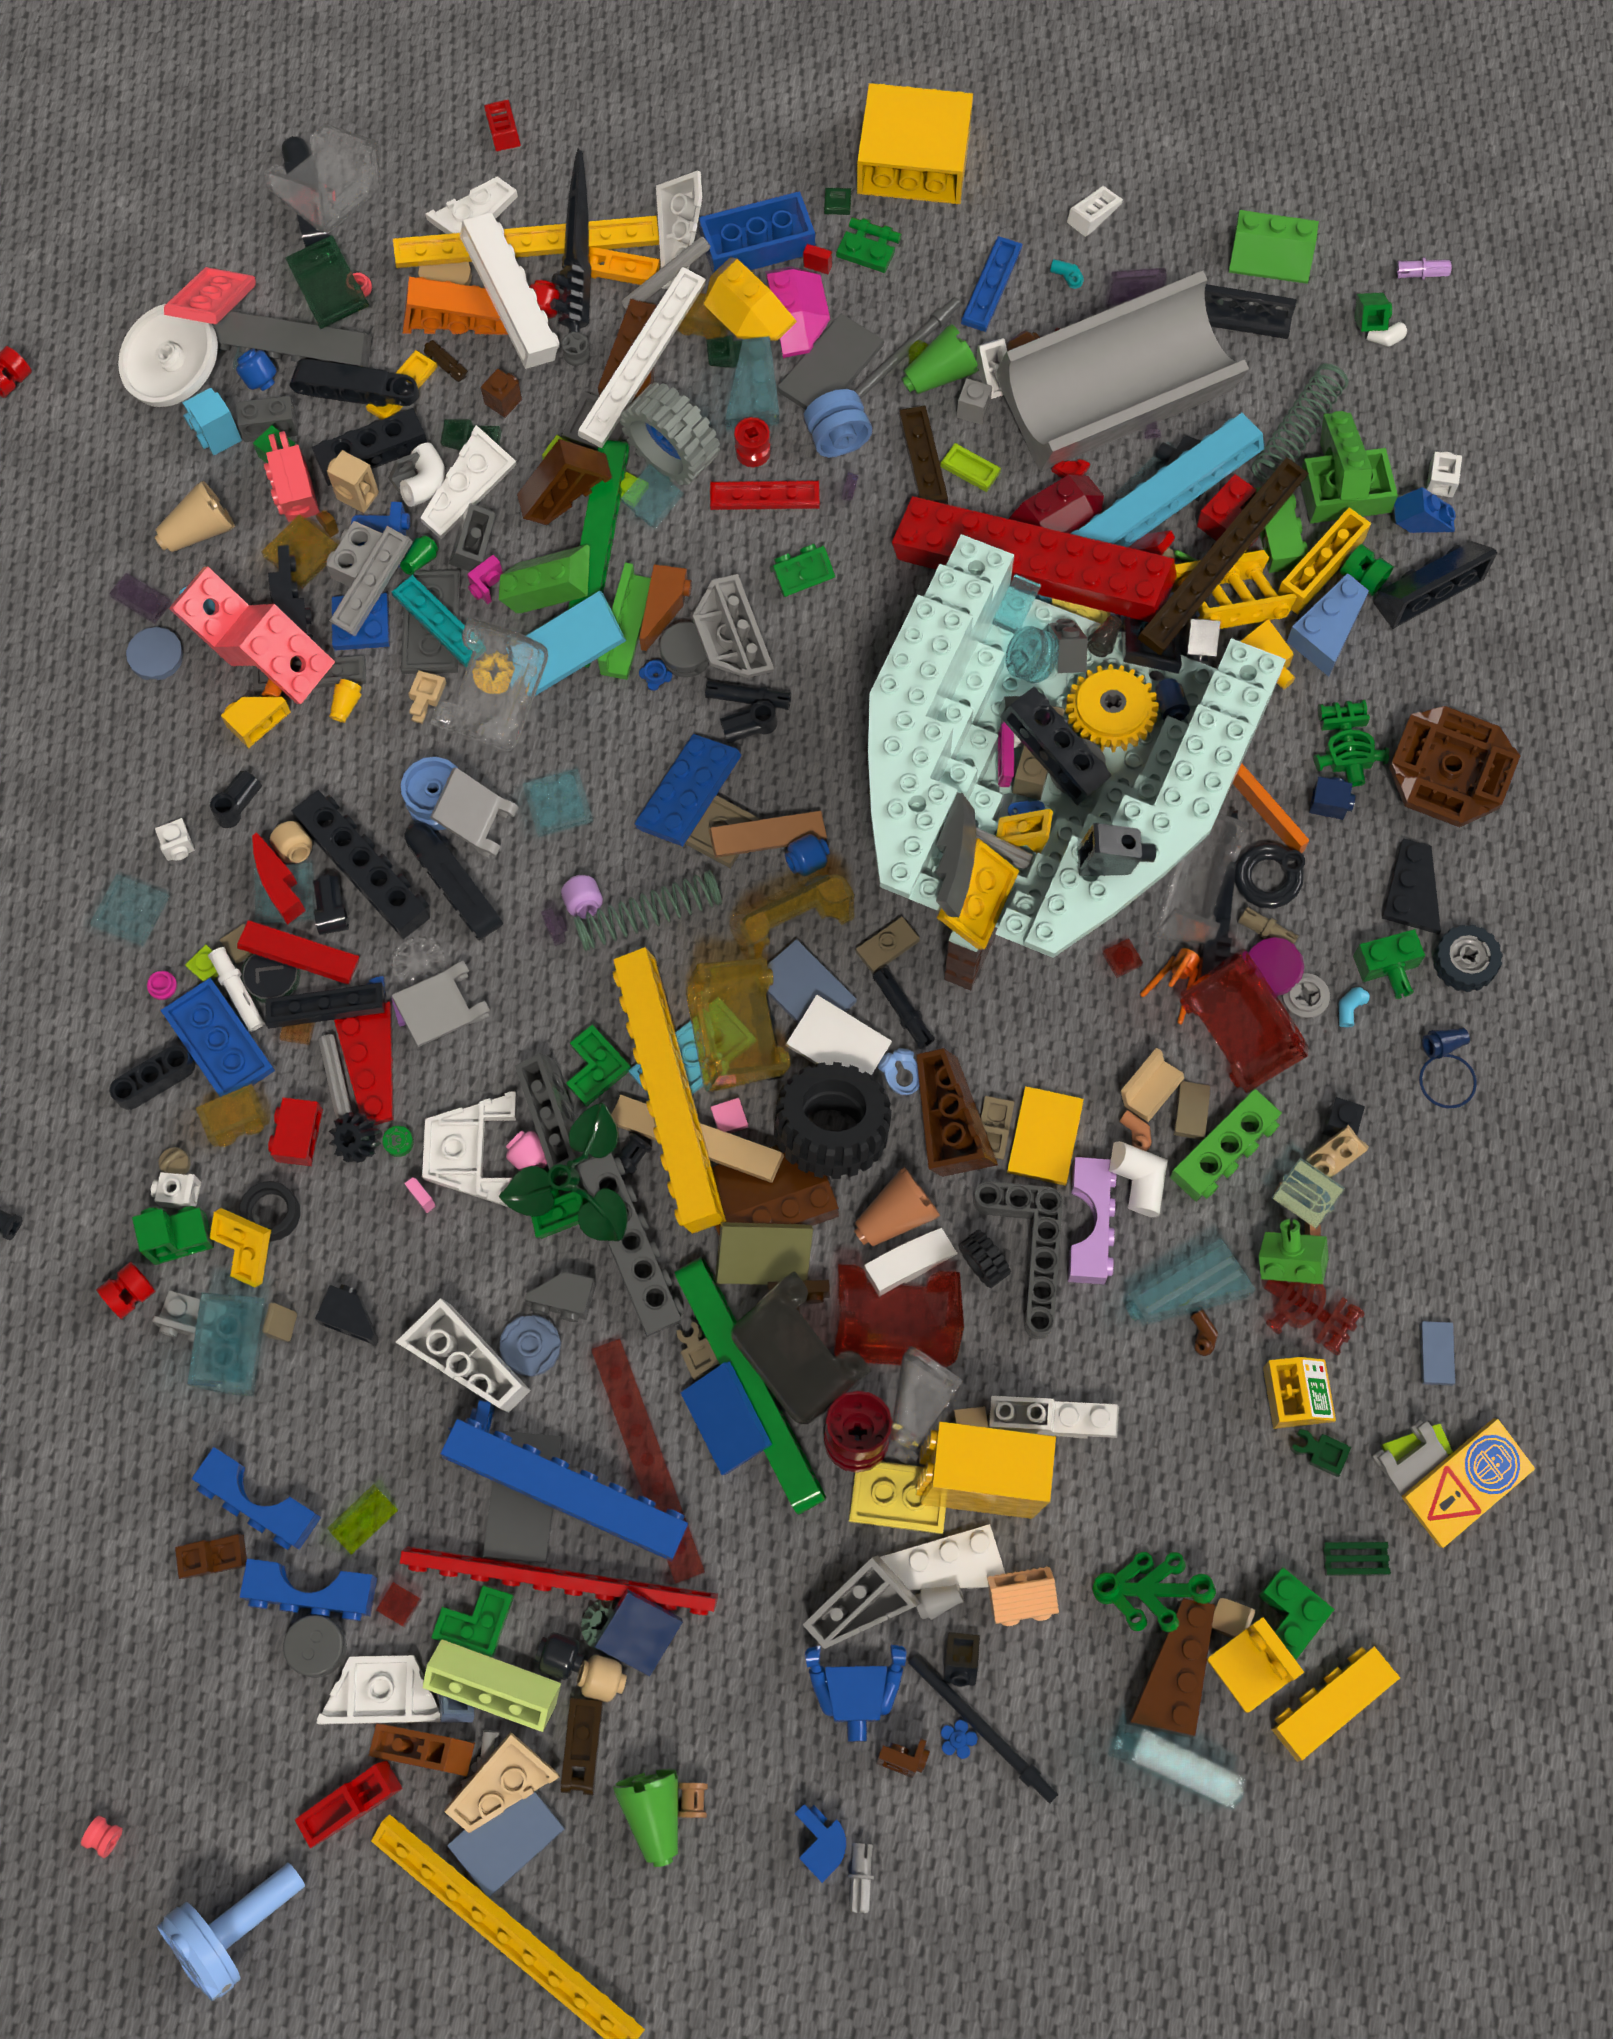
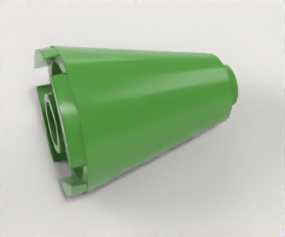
M953 324L947 326L903 371L905 377L902 378V381L909 392L914 390L916 394H920L968 377L979 371L977 368L978 363L966 341H962L961 338L957 339L956 335L960 332Z
M672 1768L656 1770L657 1774L645 1776V1773L637 1774L615 1783L616 1786H613L614 1794L645 1861L648 1863L653 1862L654 1867L671 1864L673 1862L672 1857L678 1854V1776L676 1769Z

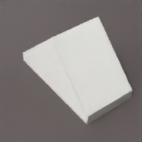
M1004 338L981 344L977 347L976 361L978 363V373L982 383L992 386L991 399L1004 395L995 377V373L1007 352Z

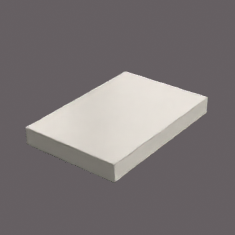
M816 995L785 1046L814 1064L825 1062L826 1065H833V1062H840L842 1066L849 1067L853 1065L859 1068V1072L864 1073L866 1071L872 1075L892 1041Z

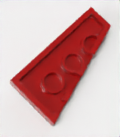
M391 1002L384 1003L385 1013L334 1020L359 1113H365L367 1119L372 1118L376 1120L374 1126L394 1120Z

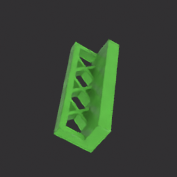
M625 562L612 607V613L626 641L598 658L601 675L628 680L639 641L651 578L635 575L634 566L631 563Z

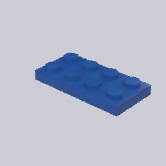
M693 734L634 823L637 829L683 847L742 756L739 750Z
M211 978L160 1010L225 1104L275 1071Z

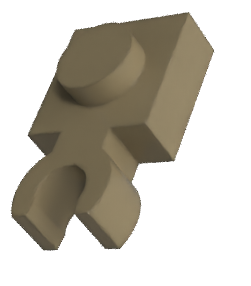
M692 1322L693 1334L690 1337H686L684 1332L679 1329L677 1330V1337L688 1346V1348L681 1351V1354L692 1378L697 1381L720 1366L707 1338L702 1339L703 1332L701 1327Z

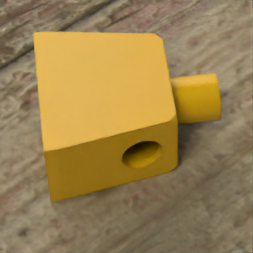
M1267 619L1240 642L1286 659L1277 682L1284 690L1296 678L1287 669L1291 664L1294 654L1273 624Z

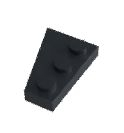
M1403 838L1382 919L1440 934L1441 926L1432 846Z

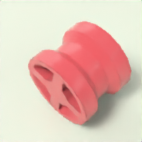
M98 1815L85 1831L81 1840V1846L86 1849L94 1848L100 1857L106 1858L113 1851L123 1830L118 1825L110 1826L104 1817Z

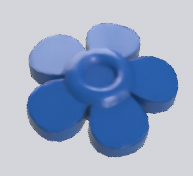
M958 1720L954 1725L955 1731L949 1725L942 1728L941 1737L945 1740H950L943 1743L942 1751L946 1755H952L956 1750L957 1756L960 1759H965L970 1755V1749L967 1745L974 1746L978 1738L975 1732L966 1733L968 1730L967 1722Z

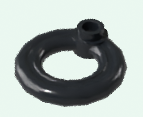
M1262 843L1251 847L1240 856L1236 864L1235 883L1239 893L1247 902L1259 908L1275 909L1287 905L1298 896L1303 886L1305 857L1301 852L1290 850L1279 844ZM1264 860H1274L1280 863L1282 870L1286 873L1284 885L1279 890L1273 892H1265L1258 889L1252 880V870L1256 864ZM1289 861H1294L1297 863L1298 866L1296 868H1290L1287 865V863Z

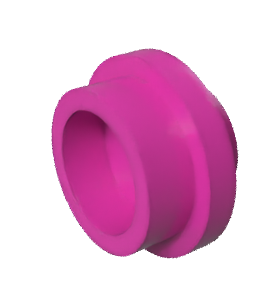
M167 971L153 973L147 982L149 994L158 1000L170 998L177 989L175 977Z

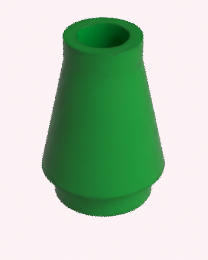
M427 536L416 538L404 560L400 563L401 569L406 574L413 575L418 569L433 561L438 552L436 543Z

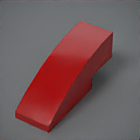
M256 832L252 835V843L258 874L273 905L288 925L306 911L300 899L291 890L298 883L292 872Z
M386 1760L373 1765L351 1782L343 1784L294 1820L308 1846L313 1848L373 1810L403 1788Z

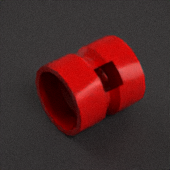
M5 346L0 351V396L2 398H6L16 388L15 382L21 383L32 373L27 362L8 346Z
M749 417L741 420L734 431L736 457L746 467H759L765 464L770 457L769 427L759 418Z
M131 1261L117 1272L116 1279L109 1278L96 1289L101 1298L120 1319H123L135 1309V1302L143 1303L156 1292L150 1282ZM123 1289H126L128 1291L127 1293L121 1295Z

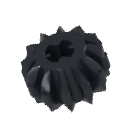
M349 1112L345 1113L343 1118H337L334 1121L336 1128L328 1131L334 1136V1140L329 1144L337 1147L334 1155L343 1156V1161L345 1162L355 1161L359 1163L364 1162L367 1157H372L376 1154L373 1147L381 1144L375 1139V1135L381 1132L379 1129H373L376 1120L372 1118L367 1119L366 1114L362 1112L356 1114Z

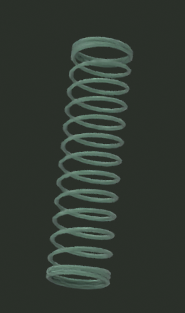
M1324 363L1317 368L1314 376L1309 380V384L1304 387V391L1300 393L1299 398L1293 403V407L1289 409L1288 415L1283 418V422L1278 425L1277 430L1272 434V438L1268 440L1267 446L1264 447V450L1253 462L1252 471L1261 482L1265 483L1267 479L1258 473L1255 464H1257L1261 474L1268 479L1270 477L1261 470L1258 463L1266 464L1274 472L1278 468L1275 463L1265 459L1264 455H1270L1279 464L1282 463L1281 461H1284L1280 456L1272 454L1269 447H1276L1280 453L1288 458H1292L1295 463V458L1300 457V451L1306 448L1305 443L1311 441V435H1314L1316 427L1321 425L1323 417L1320 418L1315 411L1302 406L1301 400H1307L1316 410L1327 414L1332 409V404L1337 402V397L1342 394V390L1348 386L1349 380L1347 375L1338 366ZM1328 369L1338 373L1344 379L1345 385L1341 387L1333 378L1321 375L1320 370ZM1322 377L1335 382L1338 387L1329 384ZM1311 385H1317L1321 391L1335 397V400L1330 402L1325 395L1313 391ZM1320 386H1323V387L1327 388V389L1330 390L1333 394H1330V393L1326 392V391H1325L1322 387H1320ZM1311 392L1318 400L1329 404L1330 408L1325 410L1320 403L1307 398L1306 393ZM1316 394L1322 396V397L1325 398L1328 402H1326V401L1320 399ZM1311 402L1319 405L1322 409L1315 407ZM1295 408H1302L1307 415L1319 420V424L1314 425L1307 417L1297 414ZM1306 410H1309L1310 412H1312V413H1313L1314 415H1316L1317 417H1315V416L1309 414ZM1290 416H1297L1305 425L1313 427L1314 431L1309 433L1302 425L1292 422ZM1300 417L1307 420L1310 424L1304 422ZM1285 424H1291L1300 433L1308 435L1309 439L1304 441L1297 433L1287 430ZM1295 425H1297V426H1299L1300 428H1302L1305 432H1303L1302 430L1298 429ZM1286 431L1291 438L1303 443V447L1299 449L1292 441L1282 438L1280 432ZM1290 433L1294 434V435L1297 436L1299 439L1293 437ZM1281 439L1286 446L1298 451V455L1293 457L1288 450L1277 446L1274 440ZM1285 441L1289 442V443L1292 444L1294 447L1288 445Z
M712 871L704 872L705 886L700 877L694 875L695 891L690 882L684 878V895L678 884L673 882L672 892L674 900L665 886L661 888L663 903L656 891L652 889L650 894L653 909L643 893L640 894L642 912L635 899L630 897L629 905L632 918L622 901L619 900L618 903L621 921L612 905L609 904L608 915L611 927L603 911L598 908L597 917L600 931L592 915L587 912L586 920L590 936L578 915L574 916L573 919L584 950L586 952L587 950L590 951V945L595 949L589 917L603 945H606V939L600 914L613 940L617 941L611 910L623 935L627 938L628 934L621 905L635 933L638 934L632 901L646 930H649L643 898L650 909L656 925L660 926L653 893L669 923L671 920L664 890L678 918L681 919L675 886L683 899L689 915H692L685 882L688 884L699 910L702 912L703 908L699 898L696 878L710 906L713 908L710 892L716 905H722L721 894Z

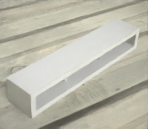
M493 213L463 220L460 238L525 369L555 361L557 349L559 348L558 337L554 332H551L548 326L547 315L544 310H540L537 304L536 293L533 288H529L526 282L525 271L522 266L518 265L514 249L511 244L507 243L504 237L501 223L496 221Z

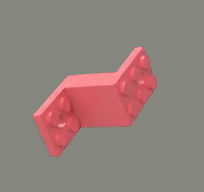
M208 566L202 568L169 608L231 666H256L296 704H302L335 663L328 654L275 604L248 605ZM207 599H211L215 604V611L211 615L206 614L203 609V604ZM294 656L299 657L302 663L301 669L298 672H294L290 667V661Z

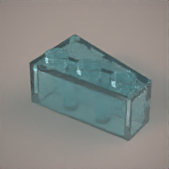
M770 336L742 340L725 419L726 431L735 430V427L741 420L749 417L759 418L768 426L779 425V407Z

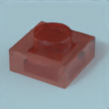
M1129 938L1103 951V956L1116 978L1143 965L1142 959Z
M393 1582L376 1611L405 1628L422 1599Z

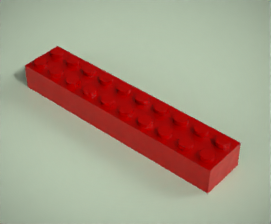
M913 496L892 540L897 559L937 570L939 564L946 566L962 534L1014 554L1010 588L1150 622L1167 602L1177 578L1174 558Z

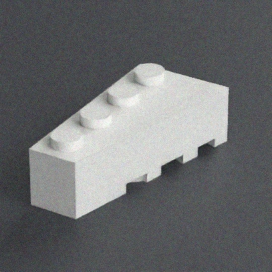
M441 1298L396 1341L402 1347L508 1413L531 1391L454 1307Z

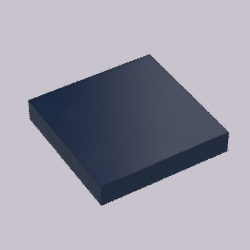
M627 1589L595 1640L594 1646L650 1676L681 1627L683 1620L681 1617Z

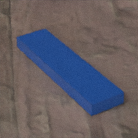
M1000 236L997 237L961 319L962 325L984 332L987 331L1022 250V243Z

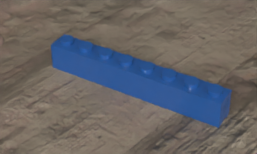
M466 1418L465 1422L459 1419L456 1420L440 1453L443 1459L671 1562L673 1561L688 1527V1523L683 1521L685 1517L683 1514L669 1508L666 1513L654 1508L656 1505L654 1501L640 1495L637 1500L625 1495L627 1490L617 1484L610 1482L607 1487L598 1483V1476L581 1469L578 1474L568 1469L569 1463L557 1457H552L551 1461L539 1456L540 1450L528 1444H523L522 1448L511 1443L512 1438L499 1431H495L493 1435L482 1430L484 1425L470 1418Z

